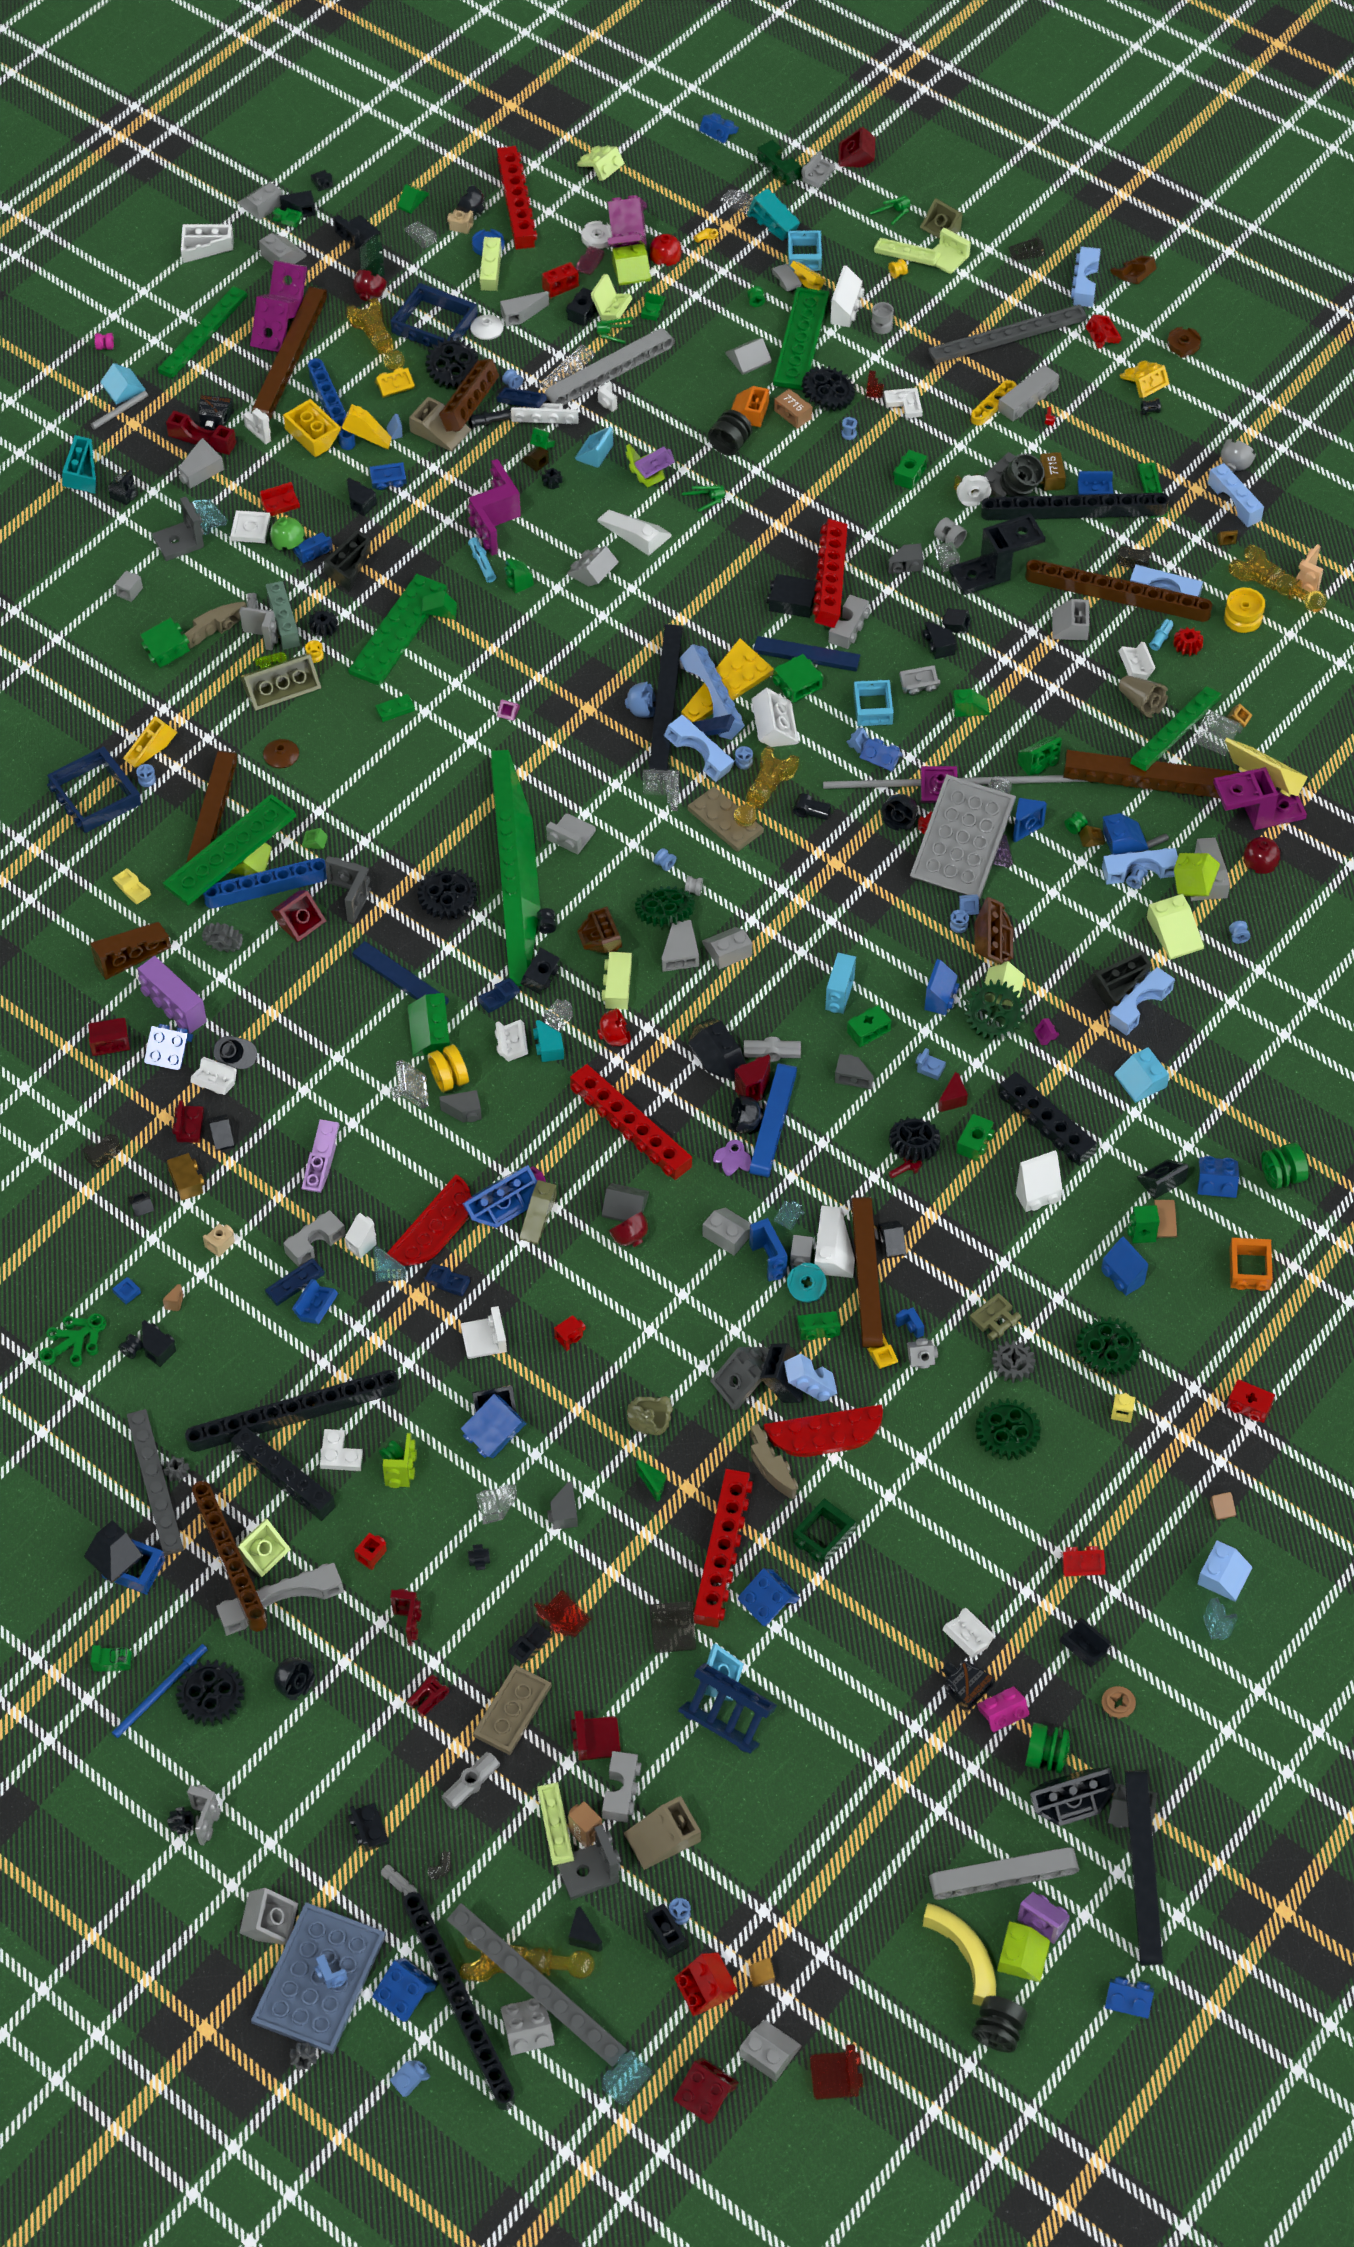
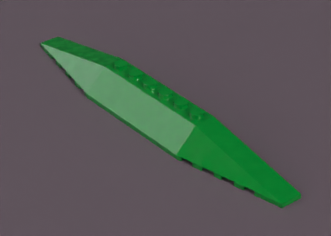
M509 750L491 751L508 971L509 978L517 986H523L520 983L533 958L538 927L537 912L540 910L533 819Z

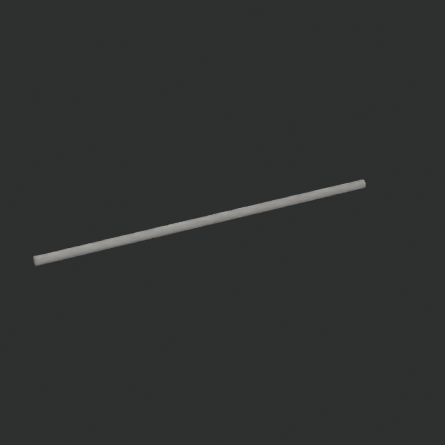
M1063 775L960 778L979 785L1089 782L1063 778ZM921 779L823 782V789L921 786Z

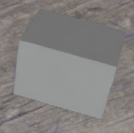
M763 338L754 339L726 351V355L742 375L771 363V358Z

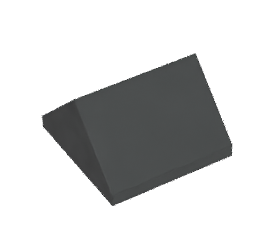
M611 1183L606 1188L602 1217L624 1222L639 1212L643 1213L649 1191Z

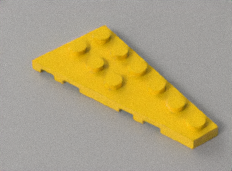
M741 638L716 667V671L721 676L724 686L728 689L731 700H735L773 675L774 671ZM705 683L681 711V715L691 722L704 720L713 714L712 697Z

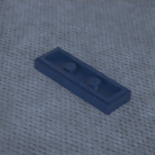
M504 387L496 398L499 403L540 408L546 401L547 396L545 393Z
M732 714L692 722V724L706 736L729 732L735 718Z
M311 1258L266 1288L265 1293L278 1306L304 1289L311 1279L317 1280L325 1274L324 1270Z

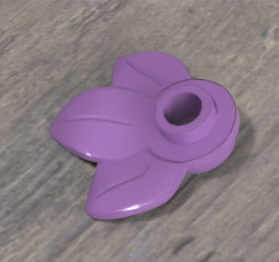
M731 1140L726 1144V1147L720 1148L715 1152L713 1162L722 1163L726 1176H730L738 1168L749 1172L751 1157L745 1152L741 1141ZM733 1146H737L739 1148L737 1151L731 1150Z

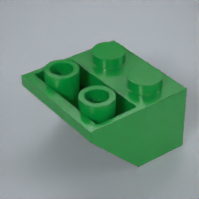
M1047 736L1018 752L1017 763L1028 776L1039 774L1044 769L1055 766L1059 762L1062 739L1060 737Z

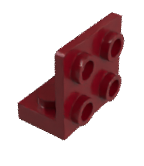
M125 1018L88 1024L92 1056L130 1050Z
M700 2058L694 2061L677 2091L674 2101L710 2124L713 2122L728 2093L734 2091L739 2082L704 2058Z

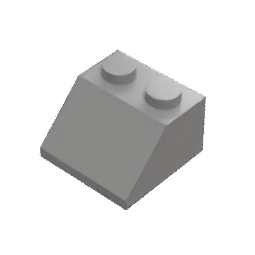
M270 182L238 201V205L256 219L261 220L273 212L275 208L281 206L280 196L282 195V190Z
M271 233L259 240L261 256L272 265L274 260L295 264L306 257V253L284 236Z
M734 927L702 940L703 945L719 970L752 956V941L745 930Z
M727 1208L713 1211L703 1223V1237L735 1256L750 1238L751 1223Z
M267 1888L250 1891L240 1934L255 1941L286 1945L292 1933L298 1903Z
M764 2020L751 2031L742 2043L739 2056L776 2082L799 2051L801 2045Z

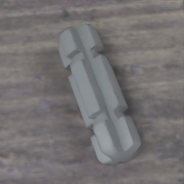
M248 593L247 607L257 609L256 594Z
M386 1865L381 1870V1875L386 1880L389 1879V1882L401 1893H404V1896L410 1892H417V1889L413 1885H409V1882L398 1872H395L390 1865Z

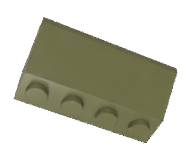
M307 653L240 676L245 692L255 711L321 688L311 655Z

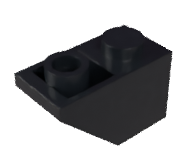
M311 190L280 196L281 210L286 211L289 208L302 212V218L316 216L315 202Z
M132 470L117 475L109 484L108 490L111 499L128 505L131 500L135 499L137 492Z
M348 478L350 507L355 512L365 516L377 504L376 492L371 488L365 487L360 482Z
M929 621L925 622V629L922 630L923 638L928 641L929 652L933 653L934 658L939 659L955 655L956 641L951 630Z
M146 1320L142 1322L145 1356L161 1367L176 1352L175 1340L171 1335L162 1333L154 1323L150 1324Z

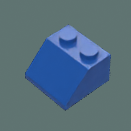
M1121 813L1103 817V834L1111 854L1118 855L1148 850V845L1138 822Z
M939 959L936 960L926 989L925 1010L947 1015L948 1009L953 1007V995H957L960 984L957 983V975Z
M1123 1236L1103 1258L1101 1269L1103 1274L1114 1282L1115 1287L1127 1296L1145 1284L1148 1263Z

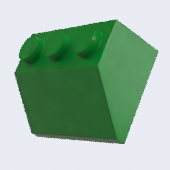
M444 993L427 994L408 1005L413 1057L427 1056L436 1050L443 1054L444 1047L450 1045Z

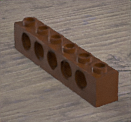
M493 359L478 360L439 413L446 432L462 430L490 388L495 384L499 373Z

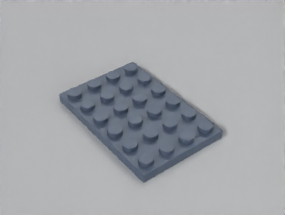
M305 1902L252 2017V2024L302 2043L309 2042L310 2046L333 2054L386 1937V1932ZM325 1956L332 1974L345 1969L348 1980L340 1987L327 1989L324 1979L319 1980L314 1968L318 1966L317 1957Z

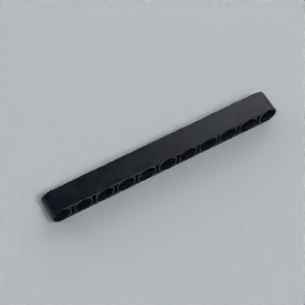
M1165 493L988 497L982 501L981 517L990 521L1011 520L1030 513L1034 519L1163 516L1168 511L1169 497Z
M665 624L649 762V778L667 779L671 742L664 734L668 725L673 722L683 625Z
M386 1370L192 1426L185 1432L187 1447L193 1452H199L230 1443L231 1439L244 1426L257 1435L394 1395L399 1390L398 1375L392 1370ZM213 1432H219L216 1435H211Z
M410 1892L406 1894L403 1900L409 1922L496 2106L501 2110H509L515 2104L513 2087L422 1896L417 1892ZM412 1902L419 1903L416 1908L409 1907V1904ZM420 1921L428 1922L424 1927L417 1925ZM431 1939L437 1941L432 1946L426 1944ZM440 1958L446 1960L445 1963L441 1965L435 1963V1961ZM449 1977L455 1979V1981L450 1984L444 1982V1980ZM461 1996L464 2000L456 2003L453 2001L454 1998ZM465 2016L473 2017V2019L470 2022H464L462 2020ZM474 2035H480L483 2037L480 2041L477 2042L471 2040V2038ZM485 2054L492 2056L488 2061H483L480 2058ZM499 2074L501 2078L493 2081L490 2079V2076ZM506 2093L510 2095V2098L503 2101L499 2099V2096Z

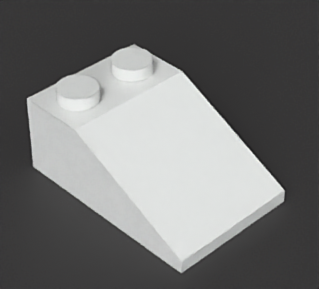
M1056 1150L1020 1163L1016 1195L1025 1212L1035 1211L1044 1205L1055 1204L1061 1200L1062 1183Z

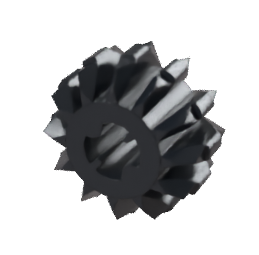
M321 609L320 612L314 611L313 615H310L308 627L312 635L316 634L318 638L320 636L326 638L327 635L332 636L333 632H337L338 619L334 612H330L329 609L326 611Z

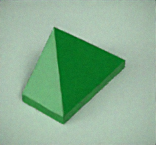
M641 1460L636 1461L637 1473L656 1502L660 1501L667 1475Z

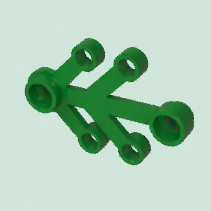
M98 1313L90 1315L88 1319L66 1316L63 1319V1326L68 1330L55 1327L49 1328L46 1334L50 1341H55L58 1338L68 1339L53 1349L49 1347L43 1348L39 1353L41 1363L52 1365L58 1355L74 1345L70 1362L73 1367L81 1366L83 1363L81 1352L84 1337L91 1333L90 1342L86 1345V1350L89 1355H96L99 1352L97 1345L99 1332L103 1331L107 1325L105 1317ZM75 1326L83 1327L81 1330H70ZM74 1359H79V1361L73 1362Z

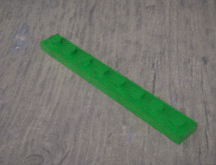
M233 286L158 367V372L173 379L247 298V292Z
M1206 686L1131 758L1130 764L1146 772L1221 699V693Z

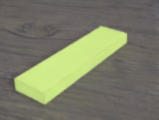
M880 238L874 247V253L934 266L940 257V251Z
M556 1782L538 1786L537 1789L552 1864L554 1866L574 1861L559 1784Z

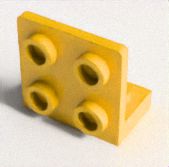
M1141 361L1137 366L1128 368L1124 373L1120 374L1121 379L1136 382L1139 397L1145 398L1169 385L1165 366L1157 363Z

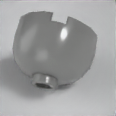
M1232 439L1226 440L1221 451L1223 463L1231 471H1242L1250 467L1256 457V453H1252L1253 449L1241 441L1237 440L1234 443L1231 442Z

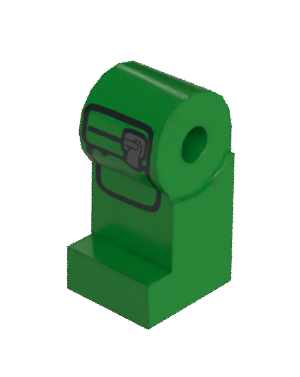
M92 1645L91 1666L93 1671L118 1672L127 1671L131 1668L132 1651L130 1649L101 1648V1646Z

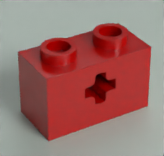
M1237 1379L1226 1408L1234 1413L1248 1416L1253 1421L1264 1423L1273 1405L1275 1394Z

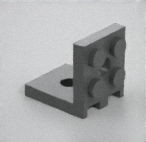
M186 496L180 498L184 522L152 533L153 540L165 561L204 548L202 538L204 531L200 525L202 523L199 513L196 514L193 502H189ZM173 540H178L177 543H171Z
M327 856L325 866L328 884L349 890L345 898L347 921L355 923L371 892V888L368 887L370 877L366 876L369 868L357 863L341 860L337 857Z
M738 1347L710 1380L733 1410H738L756 1387L763 1382L760 1376L769 1351L768 1348ZM735 1376L738 1378L737 1386L733 1384V1379Z
M603 1824L594 1827V1845L573 1852L574 1861L556 1865L570 1900L619 1882V1871L621 1870L619 1862H621L617 1849L613 1850L611 1844L613 1843L612 1836L609 1830L605 1831ZM580 1868H586L589 1870V1874L581 1877L577 1874V1871Z

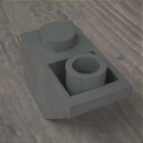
M921 544L903 545L889 559L888 573L923 571L924 558Z

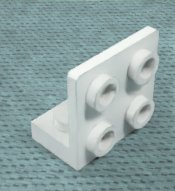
M499 1306L491 1307V1315L487 1319L461 1323L468 1359L507 1352Z

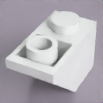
M361 1213L356 1216L345 1236L346 1248L359 1259L376 1245L375 1224L371 1218L365 1217Z

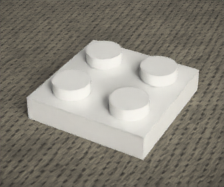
M236 511L231 531V541L265 543L271 518L270 513Z

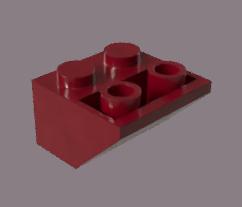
M769 1054L764 1057H758L748 1064H742L735 1069V1092L738 1096H749L757 1102L763 1099L770 1079L771 1057Z

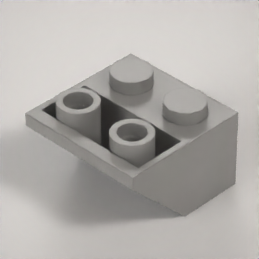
M607 546L596 547L591 551L588 549L581 554L582 558L575 561L570 566L571 569L567 574L587 586L599 584L618 561Z
M1071 599L1052 610V639L1088 640L1089 600Z

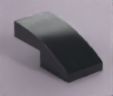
M535 1622L523 1637L520 1636L508 1650V1653L525 1665L545 1646L553 1635L538 1622Z

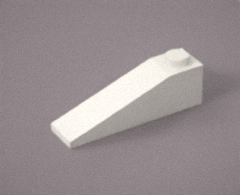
M608 510L597 519V522L648 556L672 536L671 533L659 525Z
M821 1206L814 1264L819 1266L825 1275L853 1278L855 1257L841 1207Z

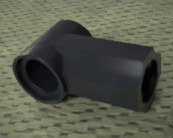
M801 793L798 795L793 813L802 818L809 815L827 820L830 815L831 804L813 800L810 795Z

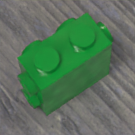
M171 617L140 634L143 642H141L146 652H151L148 656L153 664L155 662L158 664L159 668L190 651L187 646L190 643L185 634H180L183 630L178 622H173Z
M802 654L774 668L772 679L774 684L783 691L784 696L794 703L822 689L824 678L821 671L813 666L812 661Z

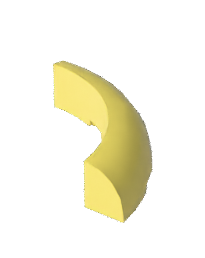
M928 1903L923 1926L935 1930L947 1938L949 1937L958 1946L972 1971L974 1985L972 2004L981 2006L986 1996H996L995 1973L986 1948L977 1934L963 1920L948 1910Z

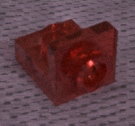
M869 370L866 397L883 398L884 384H878V378H875L876 371Z

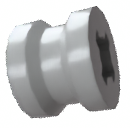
M688 876L685 891H689V894L694 893L696 896H700L703 878L695 879L692 876Z

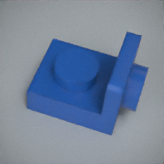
M914 1308L901 1310L896 1315L895 1324L897 1327L906 1324L909 1332L914 1333L916 1338L924 1336V1324Z

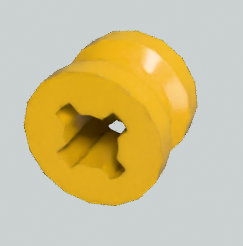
M904 259L889 263L891 276L895 279L901 274L906 275L908 273L907 264Z
M312 640L305 645V651L311 655L313 663L320 662L323 659L322 643Z

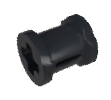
M1159 398L1151 401L1141 400V412L1143 415L1150 412L1160 413L1161 404Z

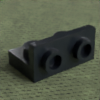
M375 1803L356 1810L354 1806L350 1807L351 1814L347 1816L351 1827H356L358 1833L355 1834L358 1846H363L364 1851L367 1852L389 1844L388 1836Z

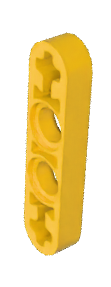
M1006 380L971 412V422L974 425H983L998 411L999 400L995 399V397H1003L1017 386L1016 383L1012 380ZM985 406H992L993 408L986 409Z

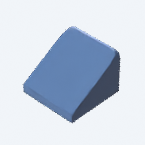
M394 414L387 426V432L392 439L402 438L403 436L402 425L397 414Z

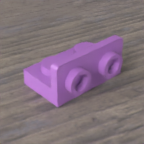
M664 446L636 461L635 465L641 474L647 478L675 463L671 450H667Z

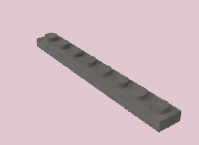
M144 1409L126 1414L164 1556L182 1552L184 1549L147 1410Z

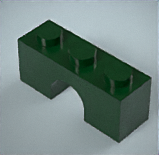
M773 139L757 147L758 162L763 164L785 186L801 179L802 166L792 157L782 160V147Z

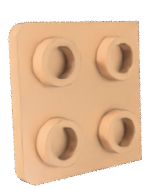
M1316 545L1314 549L1311 548L1309 550L1307 558L1303 559L1299 565L1300 572L1296 578V581H1298L1297 589L1314 597L1318 594L1323 569L1316 566L1320 545Z

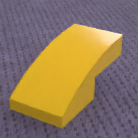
M884 1334L883 1347L867 1348L879 1369L898 1363L891 1344L888 1345Z

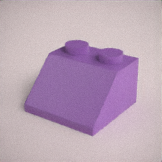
M1032 1892L1020 1904L1017 1920L1025 1926L1032 1927L1049 1939L1051 1943L1055 1944L1068 1925L1070 1916L1062 1907H1055L1049 1903L1045 1896Z

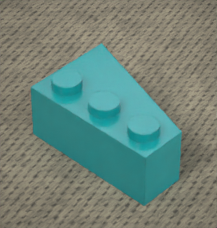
M768 188L753 198L747 212L749 218L753 216L758 220L757 223L759 225L764 224L767 226L768 231L782 241L788 238V231H797L800 224L797 217Z
M74 436L62 472V486L95 494L96 476L92 439Z

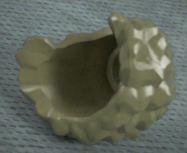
M667 1396L661 1398L636 1397L627 1408L629 1425L635 1431L642 1434H663L666 1428L669 1427V1421L671 1420L670 1414L673 1411L672 1403L670 1402L671 1398Z

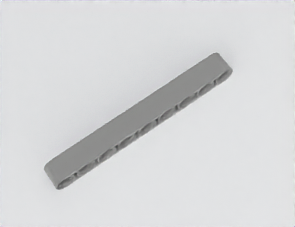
M664 328L657 329L550 386L545 391L547 399L552 404L565 405L670 349L675 340Z

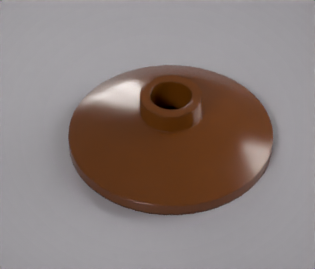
M278 739L270 742L265 747L263 757L265 762L271 767L287 768L298 760L299 749L290 740Z

